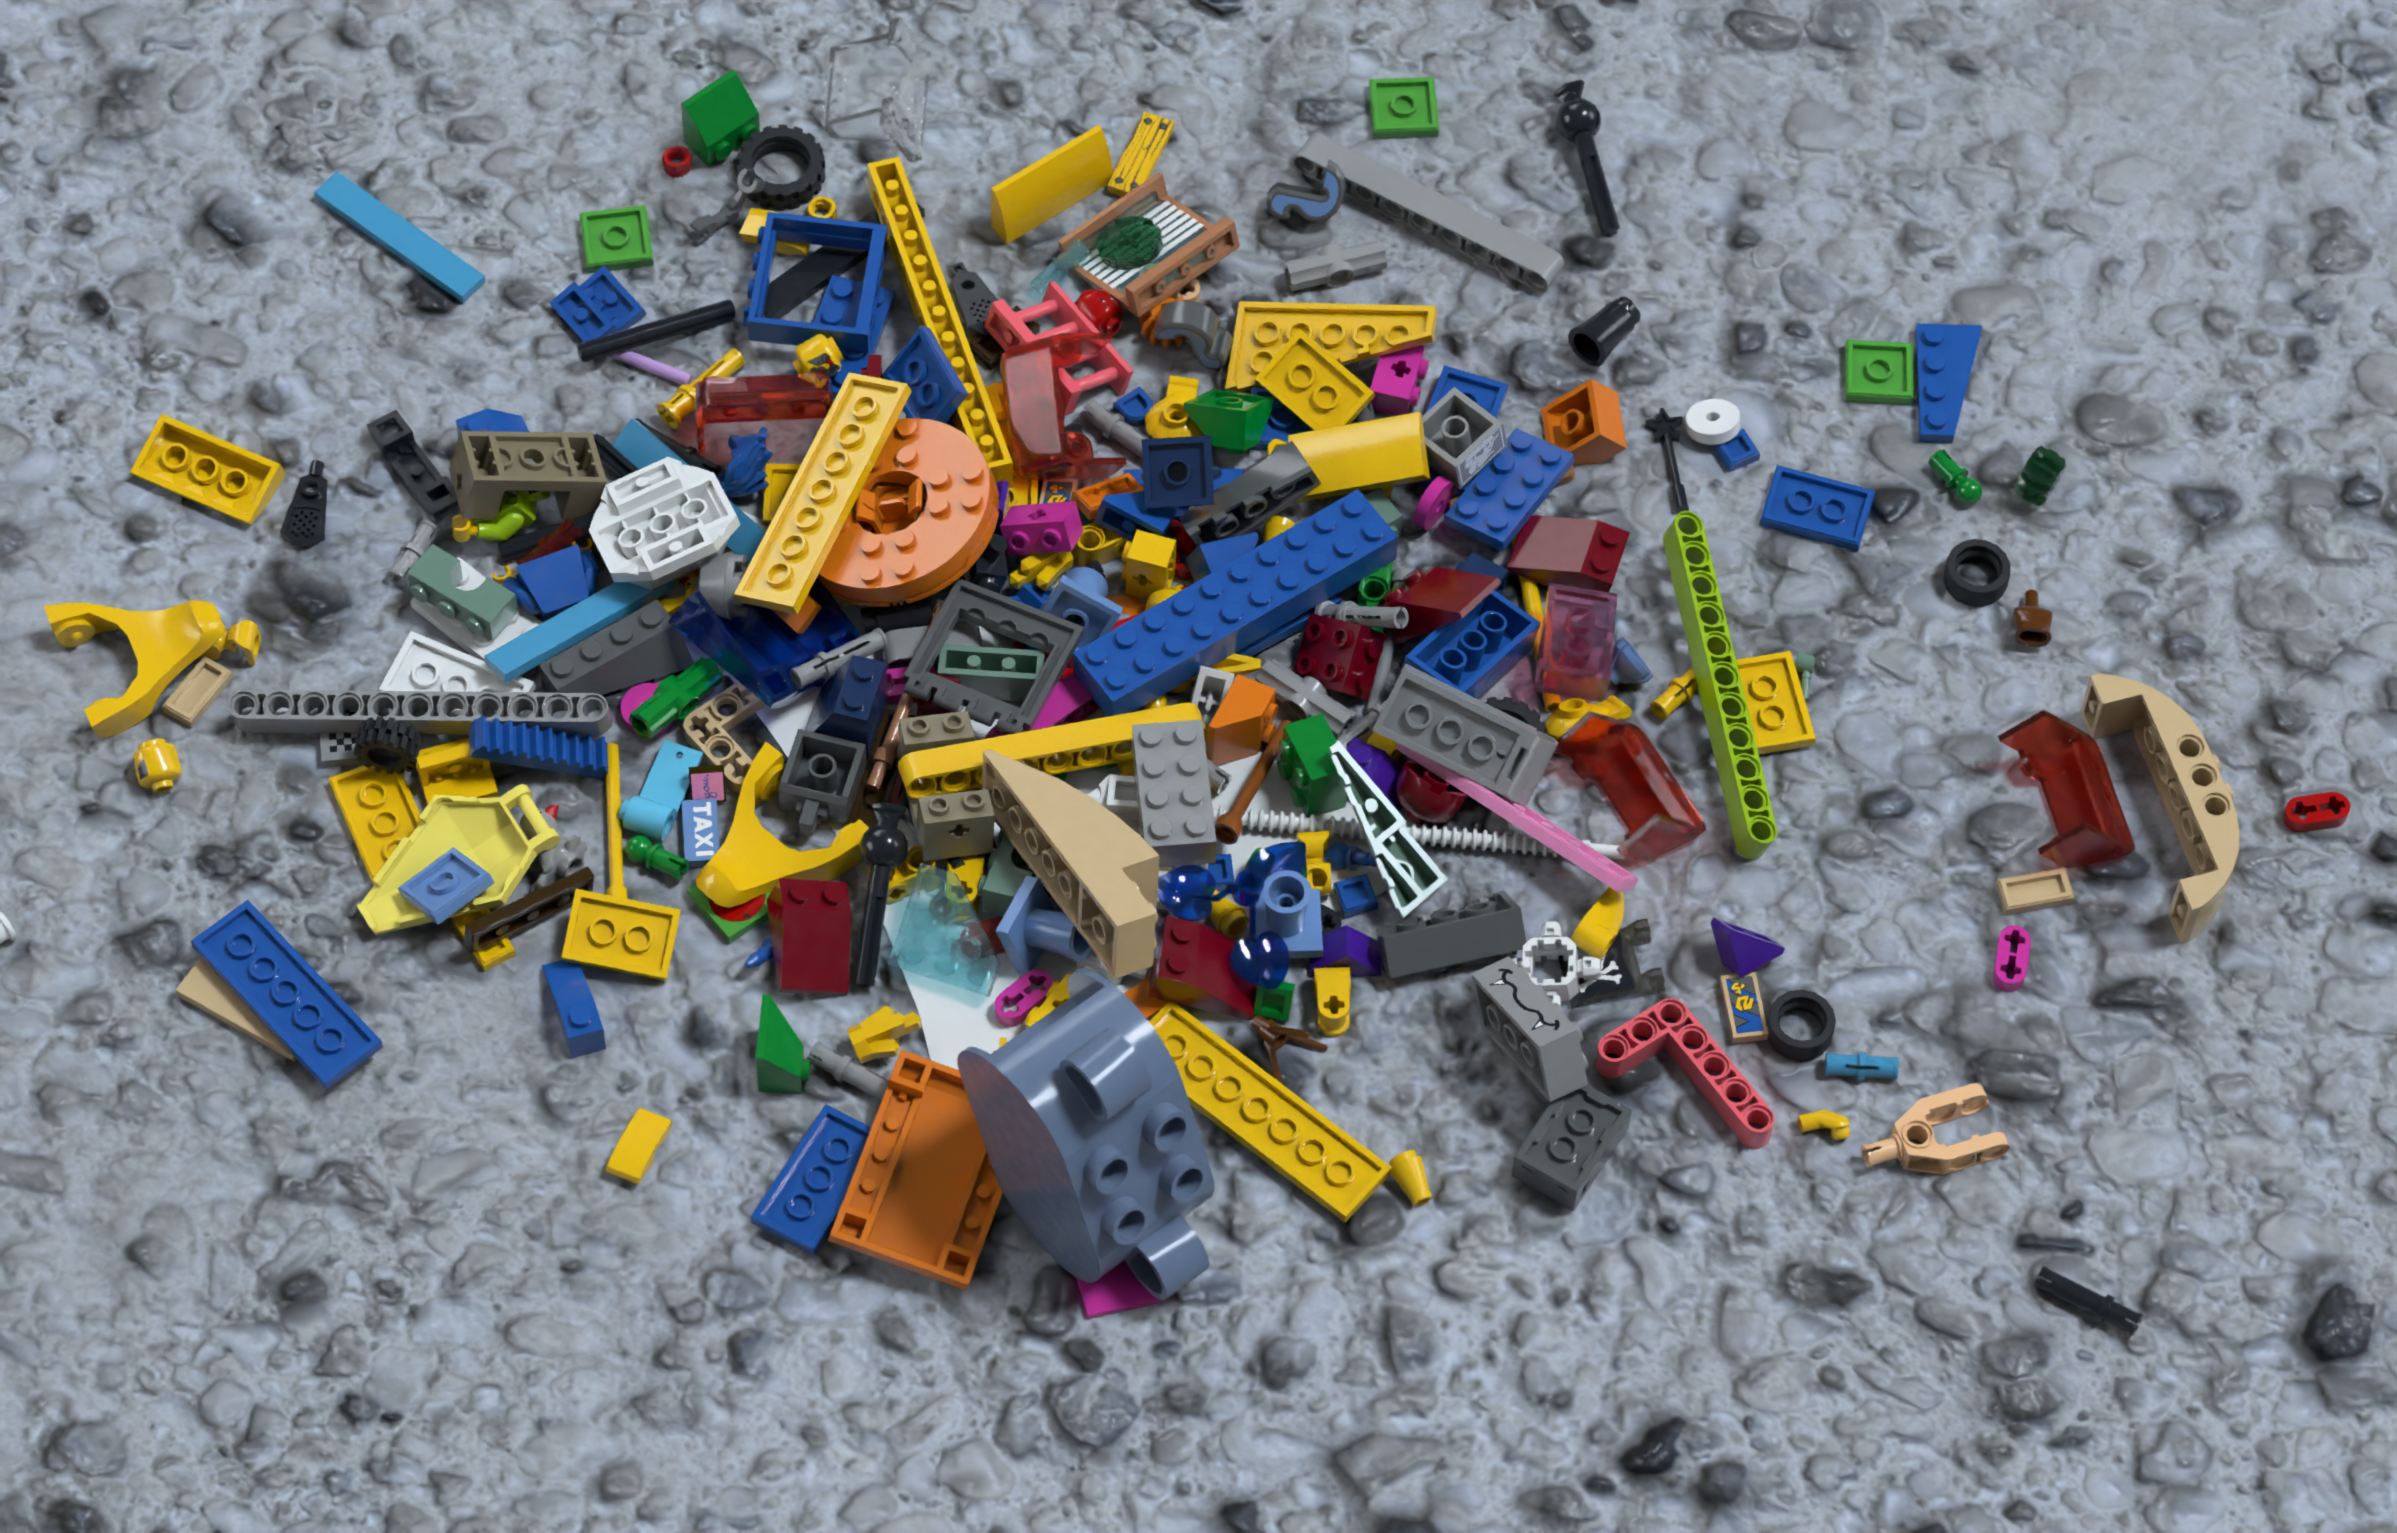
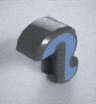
M1328 159L1322 191L1277 182L1267 193L1266 205L1268 211L1276 218L1283 220L1290 218L1291 209H1295L1304 219L1319 222L1328 220L1338 212L1344 199V173L1337 163Z
M1180 300L1166 303L1160 310L1154 328V334L1157 339H1177L1180 336H1185L1200 365L1213 370L1223 368L1226 365L1233 342L1232 336L1228 331H1218L1220 321L1217 314L1210 307L1194 301Z

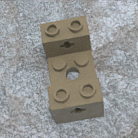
M460 431L449 467L462 519H496L504 491L520 490L554 491L561 519L569 520L596 511L600 505L601 495L607 483L593 433ZM526 459H533L536 464L530 463Z
M968 711L899 719L898 762L903 756L911 752L974 741L975 736ZM978 788L950 794L918 797V799L907 795L923 861L993 853L995 814L988 789L979 790Z

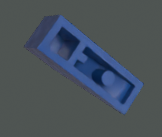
M559 960L542 965L571 1059L606 1049L604 1029L580 964Z

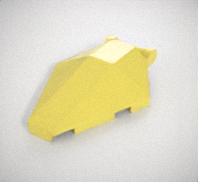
M521 784L501 797L491 798L435 795L419 816L421 822L409 838L404 836L372 881L375 885L361 904L357 905L371 930L378 935L434 922L403 899L398 888L453 847L491 875L494 884L448 918L505 905L537 854L543 850L552 849L561 840L556 830L548 826L531 799L533 795L526 784ZM515 806H520L537 833L530 840L510 811Z

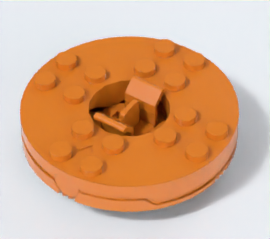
M921 418L897 419L816 578L817 582L829 593L849 603L869 607H889L891 603L896 606L898 602L900 605H903L904 601L912 603L924 599L959 579L972 567L986 549L996 528L999 516L997 483L978 446L963 432L948 424Z

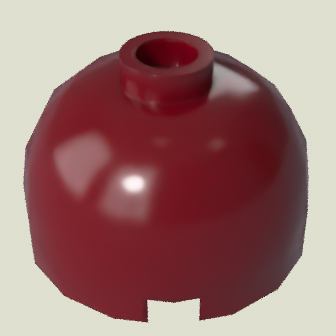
M1414 760L1406 762L1396 784V796L1401 807L1408 812L1406 817L1418 825L1426 824V822L1433 824L1447 822L1455 816L1467 794Z

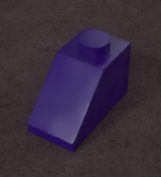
M1353 737L1346 749L1347 752L1397 811L1400 812L1402 807L1396 796V784L1402 769L1386 751Z

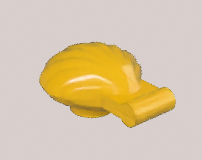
M1170 375L1166 398L1152 406L1145 415L1146 432L1152 439L1204 436L1203 432L1184 410V402L1197 397L1199 379Z
M1614 695L1596 704L1586 703L1585 700L1579 698L1567 699L1561 702L1559 709L1552 712L1545 723L1547 735L1554 738L1558 743L1568 746L1585 745L1596 740L1605 731L1608 723L1621 718H1629L1632 714V709Z

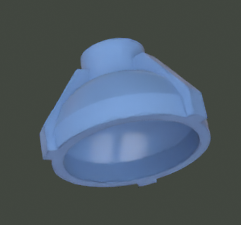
M1624 637L1618 639L1613 647L1608 666L1604 668V671L1615 685L1621 681L1624 684L1643 683L1652 679L1653 676L1650 669L1636 650Z

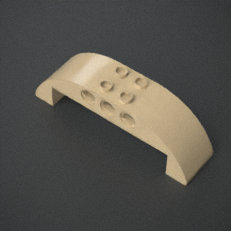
M2098 673L2090 675L2080 712L2092 740L2132 731L2195 875L2179 880L2168 913L2180 943H2187L2200 934L2213 920L2222 904L2238 856L2240 829L2237 812L2233 804L2234 795L2229 783H2224L2221 776L2220 761L2216 754L2211 753L2200 729L2191 717L2172 699L2136 680Z

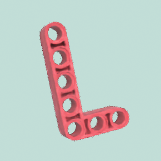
M1675 998L1664 999L1600 1039L1595 1067L1603 1077H1620L1666 1049L1745 1146L1759 1149L1769 1143L1774 1125L1772 1110L1680 1000ZM1671 1018L1674 1019L1676 1023H1668L1665 1022L1663 1019ZM1635 1036H1644L1648 1040L1640 1041ZM1692 1044L1697 1046L1698 1049H1689L1684 1045ZM1613 1053L1618 1055L1619 1058L1612 1059L1607 1057L1606 1054ZM1706 1071H1716L1720 1075L1712 1076ZM1737 1097L1741 1102H1732L1728 1098ZM1757 1123L1763 1126L1764 1128L1755 1129L1752 1128L1749 1124Z

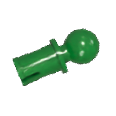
M1945 449L1938 450L1931 456L1928 461L1929 466L1943 478L1948 490L1956 488V496L1960 502L1972 505L1980 500L1982 496L1980 483L1975 479L1966 478L1969 473L1968 470L1961 468L1947 454Z
M633 836L626 843L625 853L627 857L636 863L646 861V868L649 870L657 869L677 881L683 878V875L679 874V872L686 875L688 871L689 861L664 850V846L660 843L653 846L651 841L645 836Z

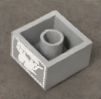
M1455 387L1422 416L1428 466L1453 482L1459 489L1467 484L1507 446L1503 423Z

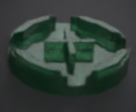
M1128 216L1115 220V225L1109 228L1106 225L1097 237L1098 256L1104 264L1114 269H1138L1157 258L1163 248L1161 229L1146 217Z

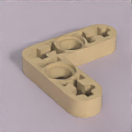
M750 674L691 712L685 717L683 722L684 737L694 750L703 752V760L709 766L724 765L725 784L737 793L741 791L744 778L741 776L736 778L735 768L732 765L735 763L736 769L741 774H746L753 761L730 737L727 731L769 703L771 698L770 683L767 678L759 674ZM753 688L755 691L761 689V694L757 695L754 692L749 694V689ZM724 704H731L737 710L731 716H723L718 713V708ZM697 725L700 728L705 726L706 735L709 739L706 741L705 735L699 729L693 731V726ZM717 746H725L730 750V753L726 757L717 758L711 754V751Z

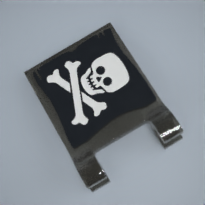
M1648 919L1634 921L1628 926L1619 929L1611 947L1601 959V976L1591 980H1584L1583 977H1579V993L1570 1000L1571 1009L1637 993L1658 994L1665 991V979L1662 969L1653 968L1641 974L1633 945L1651 943V930ZM1577 947L1579 959H1583V956L1592 957ZM1558 955L1562 976L1567 977L1568 961H1564V955Z

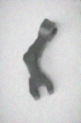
M744 168L739 172L737 177L739 190L720 209V212L713 216L698 217L690 223V227L695 232L689 234V238L697 246L705 243L715 234L716 229L720 226L736 221L748 195L760 193L764 189L766 182L763 179L756 178L753 184L750 185V178L755 171Z

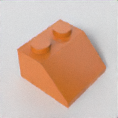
M1592 378L1541 408L1546 442L1574 454L1573 465L1600 464L1627 449L1618 392Z
M1240 674L1236 676L1209 724L1206 755L1209 760L1215 765H1221L1256 755L1264 742L1269 744L1276 730V724L1272 722L1276 717L1279 707L1275 704L1276 689Z

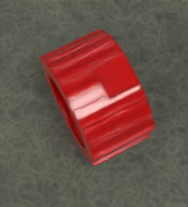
M677 145L664 151L662 162L663 170H665L666 174L679 178L684 175L686 176L692 169V156L689 153V149ZM674 158H680L683 160V162L675 164L672 163L671 160Z

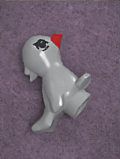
M559 805L538 808L548 826L554 828L558 833L556 818ZM523 814L520 826L530 840L537 833L525 814ZM558 833L561 839L559 844L550 850H543L538 854L540 873L537 880L529 888V894L583 869L584 853L588 848L585 842H580L581 837L573 835L567 839Z

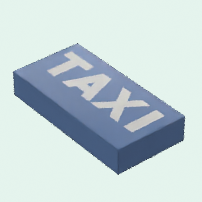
M717 798L682 801L685 859L689 861V867L705 866L720 849Z

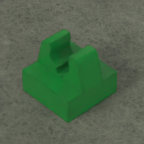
M1260 977L1253 1015L1289 1021L1295 984Z

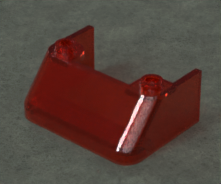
M1060 333L1012 346L1002 355L1000 367L1009 451L1013 462V471L1018 477L1026 480L1109 479L1127 464L1126 457L1094 458L1093 447L1089 438L1080 432H1065L1058 368L1073 366L1079 361L1081 355H1095L1113 339L1112 333Z
M820 372L723 378L709 376L704 378L695 387V415L699 454L706 458L705 424L825 418L833 404L831 379Z
M2042 710L1998 736L2001 743L2018 751L2020 757L2018 765L2022 773L2026 777L2031 776L2040 782L2059 835L2038 848L2040 855L2055 862L2058 866L2071 869L2120 859L2135 851L2132 835L2101 750L2088 733L2050 712Z
M1589 711L1556 740L1558 745L1554 752L1571 757L1573 760L1572 768L1579 777L1584 780L1589 778L1600 784L1630 830L1624 835L1625 842L1616 849L1619 855L1647 862L1695 840L1706 830V825L1650 739L1638 726Z

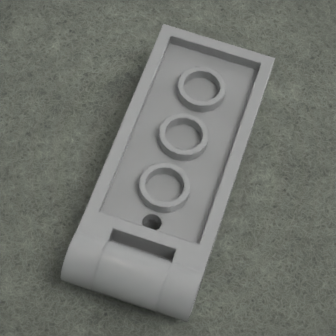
M1406 663L1372 731L1521 805L1528 804L1558 745L1554 738L1536 731L1537 728ZM1504 750L1507 754L1500 755L1498 751Z

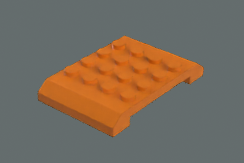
M900 1050L828 1241L967 1291L1003 1191L993 1170L959 1070Z

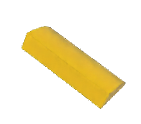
M1099 125L1095 126L991 188V228L1006 244L1011 243L1108 185L1113 175V167L1102 128Z
M1421 412L1288 435V443L1291 440L1294 442L1321 482L1320 485L1296 500L1297 502L1350 494L1357 489L1361 492L1430 480Z
M164 414L160 415L130 471L131 475L248 525H251L262 513L286 475L281 464Z

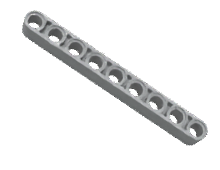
M1314 133L1310 135L1293 159V163L1300 173L1321 184L1324 182L1328 159L1337 163L1345 177V196L1536 291H1547L1565 265L1562 256L1555 250L1321 134Z

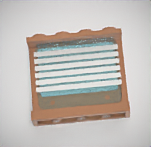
M1160 172L1058 241L1063 264L1067 269L1095 288L1108 292L1121 306L1137 317L1142 316L1240 247L1234 221L1224 217L1216 224H1211L1167 194L1164 177Z

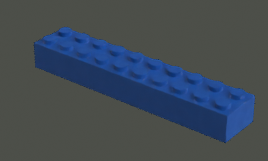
M1357 489L1073 652V675L1107 717L1134 712L1198 675L1200 666L1212 667L1396 560L1398 536Z

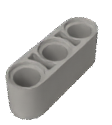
M968 621L957 622L945 644L983 647L980 627ZM929 625L897 629L884 633L888 641V647L882 650L884 662L887 663V669L909 666L927 633ZM939 655L932 666L936 671L938 670Z

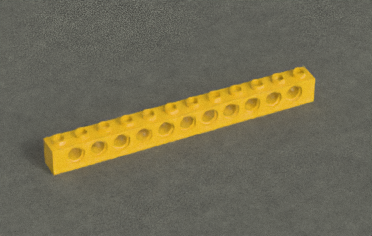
M900 157L868 163V190L881 224L887 225L888 245L918 327L922 325L931 329L968 393V396L951 416L955 428L967 435L978 446L996 483L1005 480L1009 483V488L1013 487V462Z

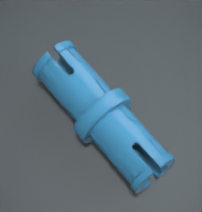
M1858 1052L1857 1055L1826 1053L1824 1075L1855 1076L1857 1080L1862 1081L1865 1080V1077L1897 1080L1898 1057L1866 1056V1052ZM1845 1065L1877 1066V1067H1876V1068L1857 1067V1066H1856V1067H1853V1066H1845Z

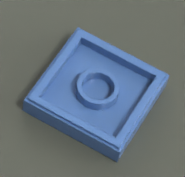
M453 847L401 885L398 890L403 899L439 925L493 885L494 881L487 871Z

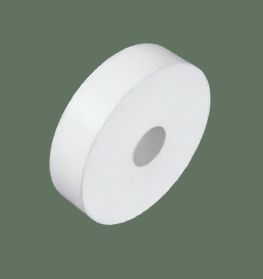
M1707 399L1693 405L1686 414L1687 432L1693 440L1702 444L1716 445L1725 443L1733 439L1740 431V412L1733 403L1726 400Z

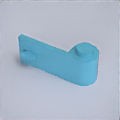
M664 739L640 796L634 795L631 800L626 799L622 804L619 819L623 820V827L645 836L665 841L680 811L682 801H684L690 788L689 767L700 765L704 756L703 752Z

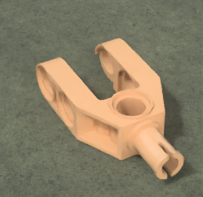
M1974 1083L1921 1098L1894 1123L1890 1138L1862 1145L1861 1155L1863 1160L1868 1158L1865 1161L1867 1167L1896 1159L1900 1161L1904 1170L1944 1175L2000 1158L2009 1151L2010 1144L2003 1132L1990 1133L1980 1137L1978 1134L1971 1136L1970 1140L1950 1146L1940 1145L1936 1142L1931 1126L1975 1114L1989 1104L1983 1086L1980 1083ZM1909 1139H1916L1922 1144H1913Z

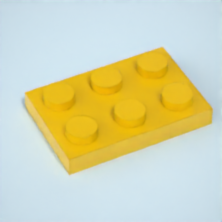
M1301 329L1291 337L1255 377L1258 384L1313 431L1350 424L1376 396L1370 388Z
M1791 651L1737 659L1736 662L1758 753L1765 754L1814 746L1816 737Z
M576 889L561 960L667 981L681 910Z

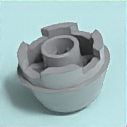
M733 551L702 562L700 575L696 576L695 590L696 595L700 596L701 607L704 611L728 620H733L734 617L747 616L748 608L742 607L743 603L739 602L734 595L748 568L743 567L744 562L747 561V555H735Z

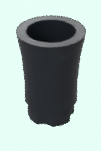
M1624 296L1607 303L1591 318L1570 330L1568 340L1572 350L1588 365L1595 367L1603 365L1614 348L1634 329V325L1640 321V311L1632 300Z
M928 597L912 603L904 601L903 605H900L898 602L896 606L891 603L889 607H865L860 609L865 634L872 632L876 628H880L886 633L897 629L928 626L933 618Z

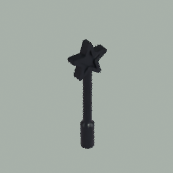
M1660 408L1659 418L1647 419L1645 427L1656 432L1655 443H1659L1662 439L1664 441L1673 484L1671 491L1676 513L1689 511L1685 487L1681 484L1672 440L1679 441L1680 433L1676 428L1682 424L1683 417H1669L1665 409Z

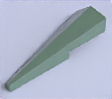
M1337 741L1328 751L1399 917L1403 919L1445 883L1448 878L1405 829L1403 825L1407 821L1342 744Z

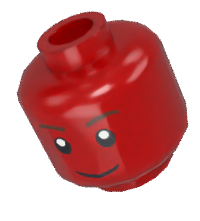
M1089 289L1077 298L1075 305L1078 310L1095 326L1103 337H1111L1122 327L1123 307L1108 292L1103 289Z

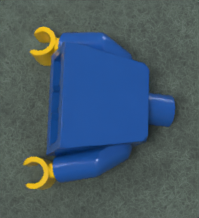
M587 539V547L580 548L578 544L576 545V541H573L571 547L517 565L514 571L515 577H513L511 568L508 565L504 566L505 576L497 577L494 572L491 573L493 581L516 594L517 605L529 614H538L541 620H546L592 595L595 592L599 567L593 553L592 540Z

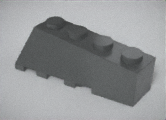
M1291 440L1287 444L1276 447L1270 456L1258 464L1247 467L1242 475L1232 482L1218 487L1214 492L1215 505L1191 506L1179 519L1197 546L1248 534L1313 490L1321 482Z

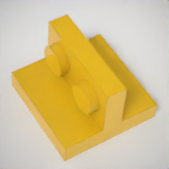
M469 737L419 750L415 767L427 805L435 795L476 796L477 798L499 797L490 761L470 757Z

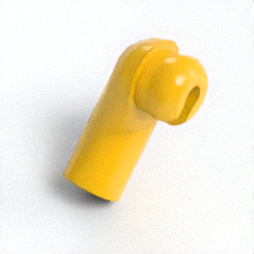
M1819 1110L1797 1116V1124L1801 1133L1828 1128L1831 1129V1137L1835 1140L1846 1139L1851 1134L1848 1126L1851 1123L1844 1115L1829 1110Z

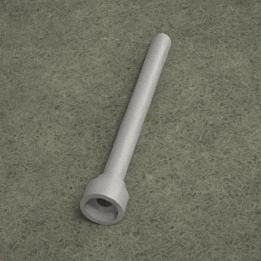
M1407 568L1394 569L1390 587L1393 589L1396 586L1405 584L1403 578L1413 570ZM1387 628L1385 629L1386 638L1366 706L1367 714H1369V709L1373 705H1380L1382 703L1396 642Z

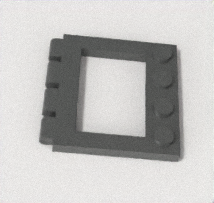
M959 578L956 580L904 673V682L906 683L904 693L926 702L933 693L935 694L932 701L933 705L951 712H961L965 706V711H968L971 720L989 727L992 726L995 719H998L996 730L1006 734L1020 733L1024 730L1031 731L1068 665L1073 652H1075L1084 635V627ZM959 618L1050 654L1021 708L929 672Z

